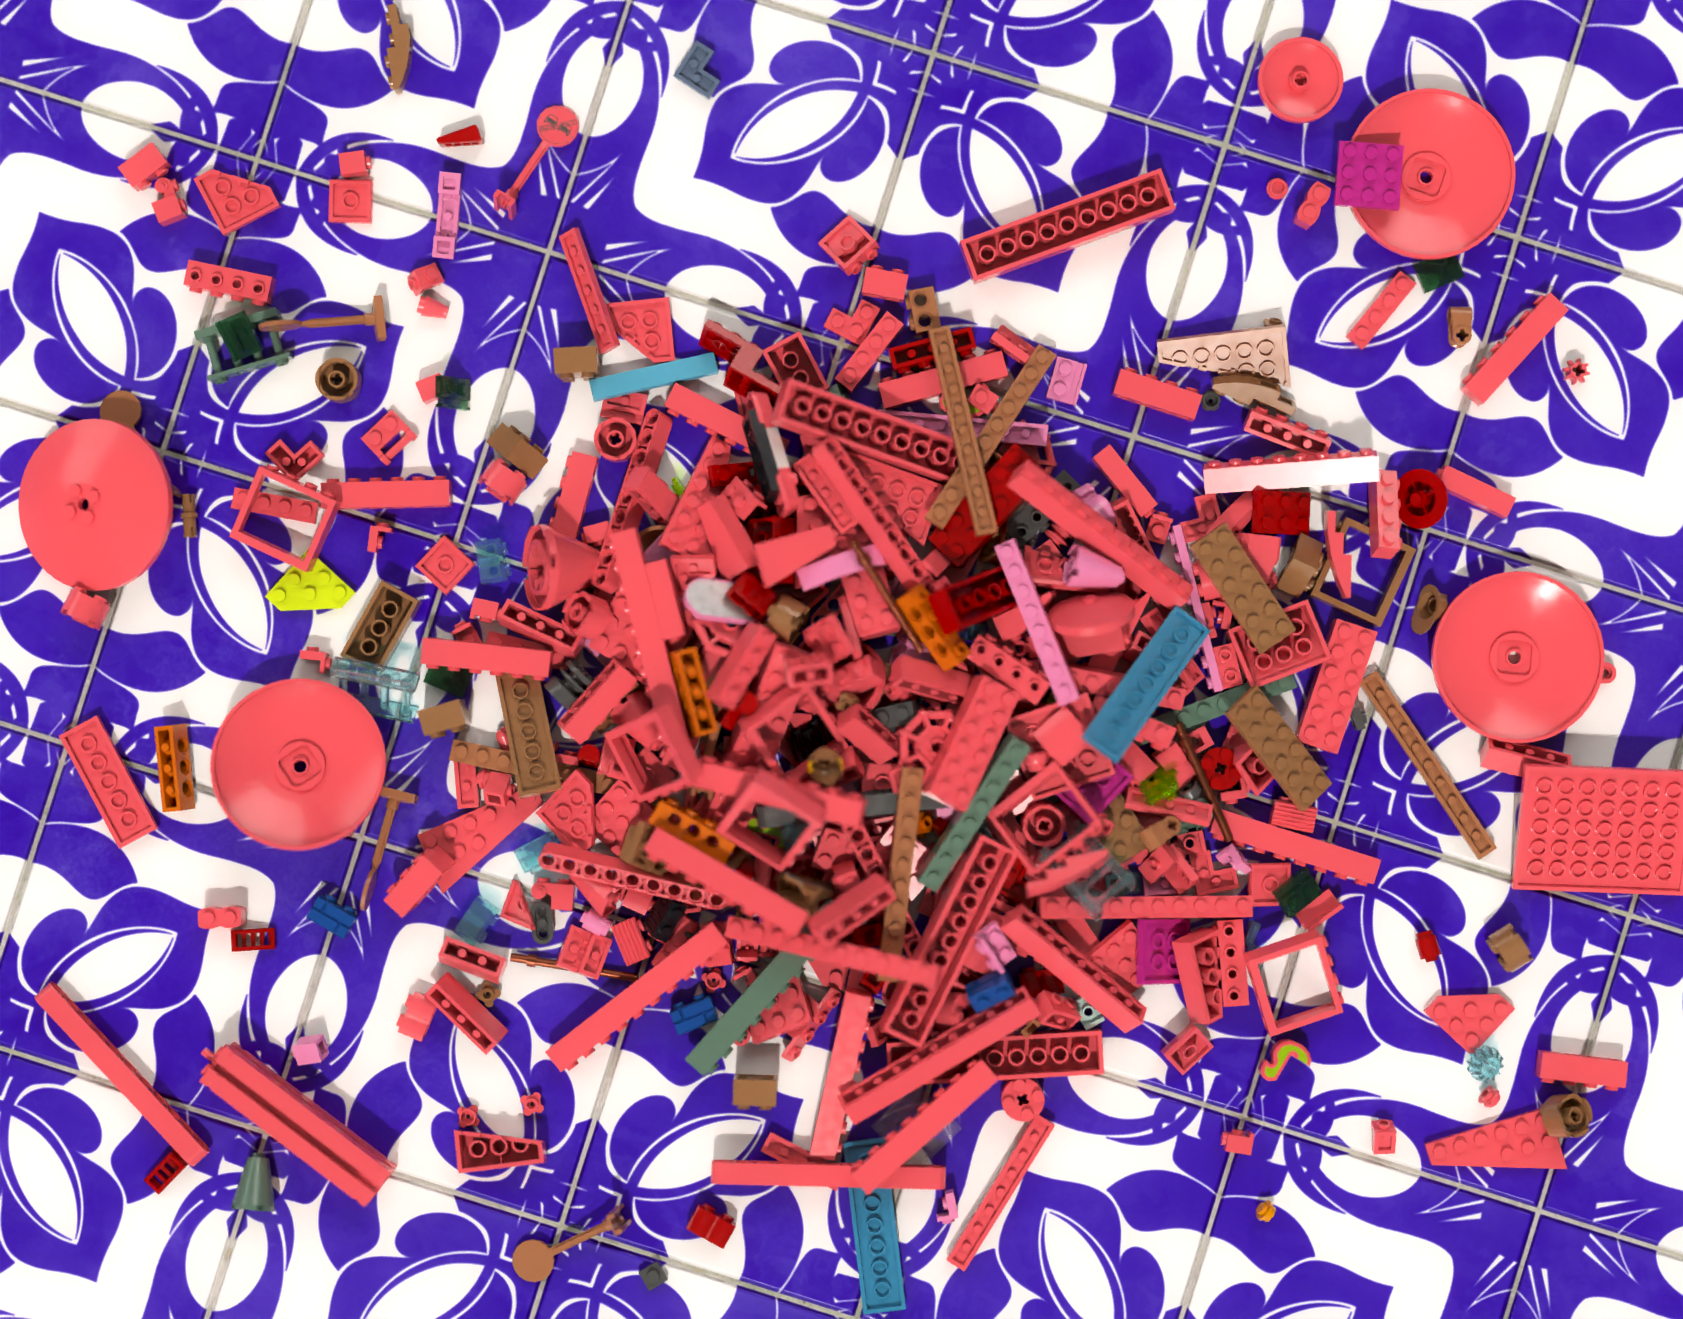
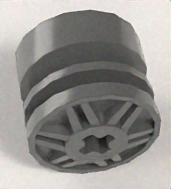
M570 659L566 662V665L572 671L569 673L561 667L559 670L565 678L561 680L556 676H552L544 685L548 692L567 710L595 680L582 666L572 662Z

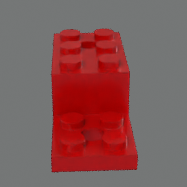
M708 319L703 327L698 345L710 352H714L718 357L731 363L723 386L744 398L751 391L767 393L772 411H774L781 384L770 381L762 373H756L764 350L757 344L746 341L738 333L725 329L720 323Z

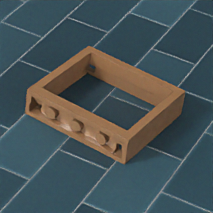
M1348 517L1343 518L1342 521L1339 520L1335 527V532L1344 533V537L1349 527L1370 536V528ZM1402 543V553L1373 616L1320 592L1330 569L1327 553L1319 564L1321 566L1319 573L1315 579L1311 578L1312 582L1308 589V596L1374 627H1381L1416 549Z

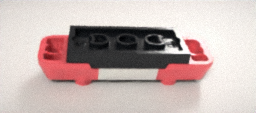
M751 391L748 392L745 399L747 413L743 420L742 428L760 488L765 497L764 501L766 504L774 502L778 517L787 518L797 510L800 504L795 487L798 484L796 472H791L778 427L770 423L773 411L767 393Z

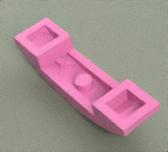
M440 171L439 200L436 233L432 257L454 259L461 206V173Z
M875 545L862 547L864 552H868L871 557V563L874 568L885 565L884 558ZM850 550L810 564L796 572L804 592L822 586L826 582L866 570L856 560L858 557L855 552Z

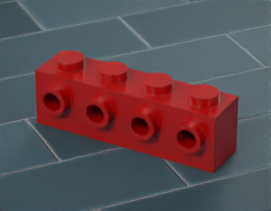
M971 326L952 331L956 355H960L961 358L972 355V351H975L977 346ZM929 338L888 349L893 373L898 372L902 374L909 372L912 367L916 366L922 369L931 366V362H935Z

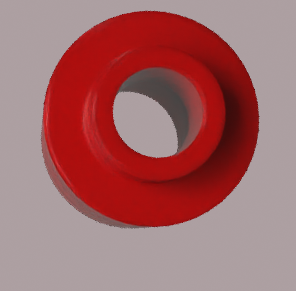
M1432 930L1415 934V943L1420 960L1425 959L1426 963L1438 960L1437 955H1440L1441 951L1436 934H1433Z

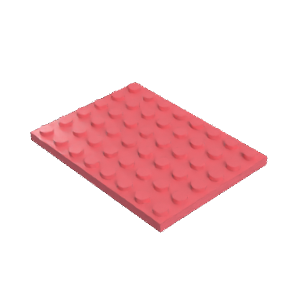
M1524 764L1511 887L1519 890L1683 896V770Z

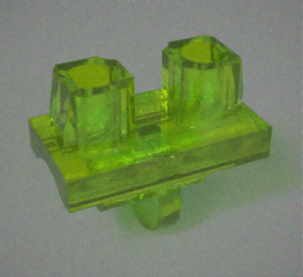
M1160 769L1154 775L1155 780L1153 782L1147 779L1140 782V792L1145 795L1146 804L1152 806L1164 798L1169 801L1176 798V790L1179 789L1176 779L1178 775L1177 770L1171 769L1167 772Z

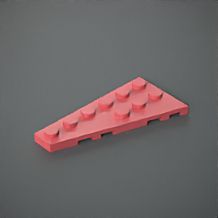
M1539 1109L1424 1143L1431 1165L1567 1169L1559 1140L1547 1134Z

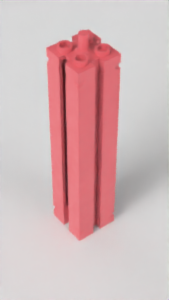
M233 1042L230 1045L226 1043L215 1054L208 1048L201 1052V1055L208 1059L211 1064L208 1063L200 1074L203 1076L199 1082L208 1086L216 1095L351 1198L356 1199L363 1207L374 1198L398 1166L394 1162L389 1161L386 1156L247 1050H243L238 1043Z

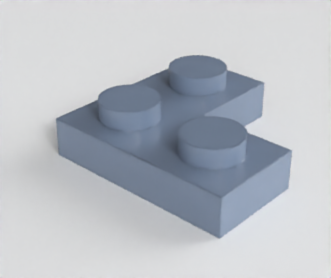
M696 40L673 75L675 79L710 100L721 83L720 80L704 70L715 54L714 51Z

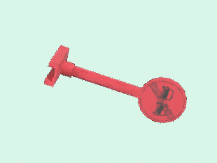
M551 106L539 115L537 132L542 142L512 187L507 189L505 193L499 189L493 194L494 210L498 212L501 207L508 210L509 219L513 220L517 215L516 199L518 198V193L550 146L564 147L576 138L579 132V121L569 108Z

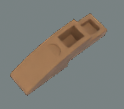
M391 4L387 5L388 12L385 13L387 25H391L392 33H389L391 46L395 47L386 48L387 55L384 56L386 67L390 68L391 76H388L390 89H394L396 94L400 95L406 86L410 74L413 40L409 24L401 23L397 5Z
M1239 375L1213 377L1211 380V388L1215 393L1221 396H1230L1238 404L1244 405L1245 403L1250 406L1253 399H1256V402L1260 405L1274 407L1282 415L1289 414L1293 416L1296 410V402L1280 395V385L1273 382Z

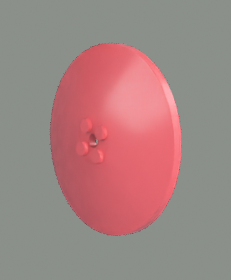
M1436 88L1416 89L1400 93L1374 108L1357 127L1350 140L1353 142L1404 145L1399 210L1350 207L1352 214L1362 229L1378 244L1396 254L1413 259L1437 260L1464 253L1486 239L1502 221L1509 208L1516 179L1515 161L1511 145L1497 120L1484 107L1464 95ZM1421 173H1428L1431 176V181L1429 183L1422 182L1420 179Z
M83 419L69 423L50 434L38 446L26 466L19 490L20 525L26 544L33 557L56 580L72 588L78 586L88 591H105L119 588L134 581L147 571L158 558L166 543L173 517V493L168 472L161 457L150 442L140 433L124 424L104 419ZM85 499H87L89 503L88 509L84 510L82 506V503Z
M1513 571L1483 578L1468 586L1452 600L1441 616L1434 633L1431 648V664L1438 692L1448 709L1460 722L1474 732L1493 740L1508 743H1528L1544 740L1559 734L1573 725L1586 712L1593 702L1602 681L1605 652L1601 631L1594 615L1586 603L1574 591L1548 576L1532 572ZM1511 652H1516L1519 656V660L1515 664L1508 660Z
M306 678L281 680L251 692L237 703L225 717L212 746L210 758L211 782L218 803L226 816L248 837L261 844L281 850H312L328 846L346 837L360 826L372 812L380 797L385 781L386 751L382 735L372 715L351 694L335 685L319 680ZM299 761H303L307 765L306 770L301 773L295 771V764Z

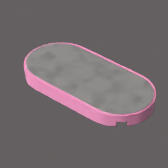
M697 578L690 582L684 591V605L698 619L747 625L748 622H758L727 597L726 593L736 581Z

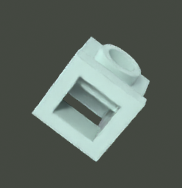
M1082 997L1075 1000L1076 1008L1082 1017L1080 1021L1086 1031L1105 1021L1102 1014ZM1086 1008L1092 1009L1091 1015L1087 1016L1084 1014Z

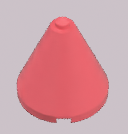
M546 524L531 526L525 538L522 567H527L528 579H523L524 588L531 607L534 610H548L567 600L572 594L580 593V591L593 586L592 576L600 551Z

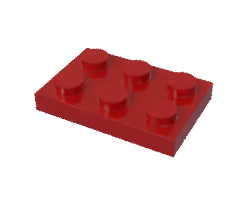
M1253 490L1251 533L1300 535L1302 533L1309 535L1311 493Z

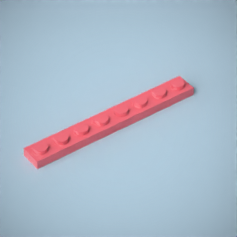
M1041 1115L1032 1119L947 1256L946 1260L965 1272L1055 1127L1054 1123Z

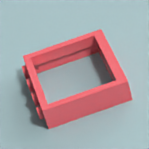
M270 464L259 466L229 537L304 572H312L342 501L336 499L337 495L325 490L323 493L317 490L318 486L306 481L304 484L298 481L299 477L291 473H286V475L280 473V469ZM266 476L327 504L305 559L243 530Z
M787 685L760 705L754 713L747 715L737 722L768 770L778 773V777L786 778L791 776L798 778L799 781L806 779L810 776L807 770L808 759L785 775L756 729L805 693L834 737L825 747L836 750L838 754L849 747L844 740L846 737L842 736L835 726L837 720L831 712L827 713L825 707H827L825 701L820 696H816L815 691L817 689L815 686L790 689Z
M669 703L604 733L638 803L646 800L648 803H651L660 797L663 798L685 787L688 788L697 783L696 779L705 774ZM653 721L682 775V778L653 789L626 736V733Z
M1053 761L988 813L991 821L1033 877L1040 876L1041 878L1045 876V871L1051 870L1050 867L1055 863L1061 864L1064 862L1065 858L1069 857L1067 854L1073 849L1075 851L1081 849L1086 844L1085 840L1090 836L1094 838L1103 831L1102 827L1106 825L1065 769L1056 761ZM1059 774L1095 823L1037 867L1002 818Z
M759 767L722 817L716 832L780 872H783L786 866L791 867L797 858L796 854L801 855L807 845L805 842L810 843L816 834L815 830L822 828L825 823L823 817L827 809ZM757 790L810 822L787 853L734 821Z
M1317 929L1243 953L1264 1027L1270 1037L1343 1013L1341 1004H1344V999L1341 992L1337 991L1336 985H1339L1338 978L1335 972L1332 973L1331 966H1333V961L1330 954H1327L1325 950L1328 947L1327 940L1324 935H1320ZM1316 945L1332 1002L1274 1021L1258 964Z

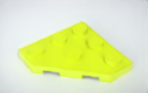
M308 550L301 556L305 559ZM318 558L312 572H304L292 566L265 597L280 611L342 609L356 592Z

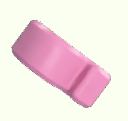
M1086 483L1072 491L1076 497L1115 526V514L1110 502L1104 496L1096 494L1093 485Z

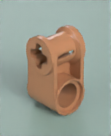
M1448 307V343L1453 348H1462L1471 340L1473 316L1471 307ZM1458 333H1459L1460 337H1463V340H1462V341H1460V338H1459V337H1456V335H1457Z
M1168 816L1138 834L1149 852H1152L1179 833L1181 823L1175 816Z

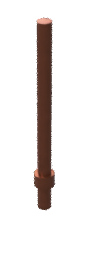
M854 539L849 544L858 557L856 560L867 571L916 652H922L925 648L872 565V559L868 552L865 553L858 540Z
M1182 721L1174 724V727L1177 729L1181 748L1185 749L1207 801L1213 805L1212 812L1226 842L1234 839L1192 746L1194 745L1191 736H1188Z
M511 953L510 956L511 962L523 963L528 967L535 968V966L568 971L555 966L557 960L540 958L535 954L522 955ZM602 968L600 973L602 977L635 982L638 978L636 973Z

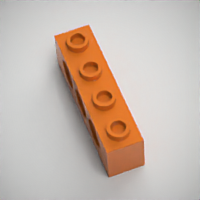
M920 583L902 594L895 602L910 626L945 672L960 664L971 654V651L957 632L944 637L927 599L929 593Z
M696 647L668 653L690 737H699L718 731L710 699L705 696L707 687Z
M187 724L154 727L162 811L174 812L196 809Z
M663 797L651 816L649 823L725 865L737 844L717 833V823L713 820L703 819L698 816L697 811L689 807L687 809L684 808L673 797ZM678 814L681 818V822H674L671 818V815ZM690 825H697L700 833H693L690 830ZM709 836L717 837L719 844H712L709 841Z

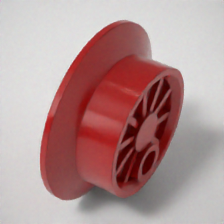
M1413 469L1403 474L1399 478L1400 488L1398 491V499L1401 500L1399 510L1401 521L1416 529L1429 528L1438 523L1445 514L1448 504V493L1441 478L1434 472L1426 469Z

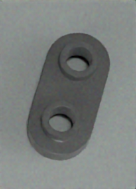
M1195 778L1179 790L1178 794L1181 798L1195 801L1200 797L1202 787L1198 778Z
M539 901L531 908V915L536 927L535 930H532V937L538 944H547L554 937L553 909H551V905L548 902ZM540 908H544L546 910V914L544 916H541L538 911ZM545 929L547 931V936L542 937L540 935V930Z

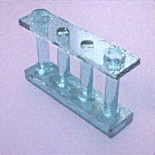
M335 656L330 669V677L338 678L339 688L346 692L347 680L359 682L360 694L348 693L355 697L372 716L414 723L419 706L410 704L411 693L416 691L420 680V672ZM368 686L381 687V698L368 696ZM390 689L402 691V703L389 700Z
M1079 820L1075 821L1074 830L1076 832L1055 850H1049L1046 846L1041 849L1038 855L1039 860L1042 863L1089 826L1086 823L1082 824ZM1090 836L1085 840L1091 848L1083 854L1105 850L1095 837L1092 838ZM1109 852L1107 860L1104 861L1105 864L1085 881L1078 882L1075 880L1064 886L1095 921L1102 917L1104 903L1123 887L1127 886L1132 892L1136 886L1135 876L1129 870L1125 871ZM1055 863V864H1054L1052 867H1050V868H1051V869H1056V868H1061V867H1064V866H1063L1062 863H1061V864ZM1112 870L1119 880L1098 898H1093L1088 893V889Z

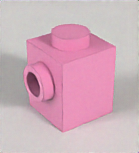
M324 1034L300 1037L294 1043L292 1053L294 1058H296L298 1066L320 1063L326 1058L329 1050Z

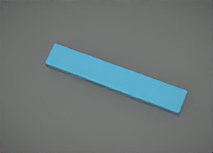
M714 352L591 379L589 384L593 400L597 402L672 385L675 382L681 383L719 374Z

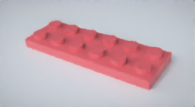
M99 715L59 735L119 849L159 828Z

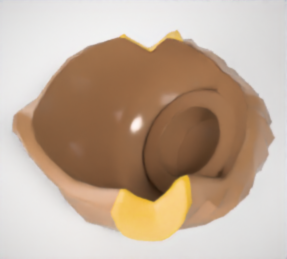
M825 746L819 747L808 757V774H810L814 782L827 788L832 787L842 776L844 770L843 759L836 750Z

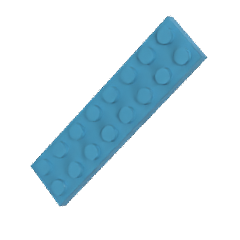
M1176 605L1080 738L1116 764L1210 633V630Z
M884 1137L843 1142L845 1163H856L859 1159L864 1161L869 1156L868 1151L875 1145L880 1147L885 1142ZM848 1187L863 1315L905 1310L906 1304L892 1188H875L867 1195L862 1188Z

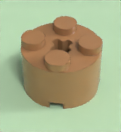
M330 358L317 369L315 384L319 392L330 401L347 403L356 399L360 393L362 377L359 370L349 361L343 358ZM340 376L343 381L338 385L335 383V380H338Z
M783 593L778 603H773L767 612V615L770 617L764 626L774 633L777 639L792 645L801 634L799 632L801 626L805 627L810 608Z
M1511 923L1488 936L1489 939L1485 941L1495 955L1499 954L1500 957L1497 960L1507 973L1509 971L1512 973L1534 960L1520 935L1516 934L1513 930L1514 927Z
M1578 1094L1552 1095L1539 1109L1547 1134L1556 1138L1584 1136L1588 1133L1590 1129L1588 1128L1589 1122L1593 1119L1589 1102L1585 1098L1578 1096Z

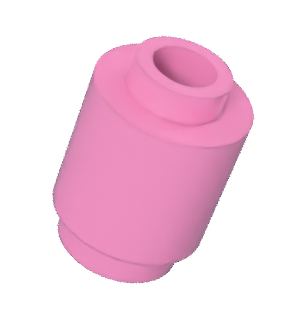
M592 908L590 911L585 910L580 919V922L583 923L582 928L606 937L613 921L609 920L608 916L603 918Z

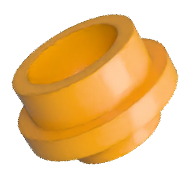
M1270 1201L1261 1202L1256 1208L1257 1219L1260 1221L1264 1220L1265 1222L1271 1220L1276 1212L1273 1203Z

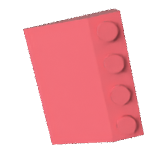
M1308 599L1283 608L1296 631L1262 654L1257 652L1240 625L1227 630L1225 633L1228 642L1233 644L1238 664L1250 688L1253 685L1261 687L1332 659Z

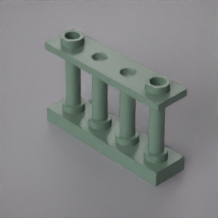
M274 307L194 331L196 340L206 344L214 374L207 376V380L218 385L228 382V378L275 364L277 367L289 364V360L294 359V357L289 352L284 353L278 332H269L276 356L263 359L255 331L257 329L256 326L261 323L282 319L280 310ZM241 330L247 332L255 362L246 365L242 363L235 339L236 332ZM221 336L227 339L235 368L226 371L222 370L214 343L216 341L215 338Z

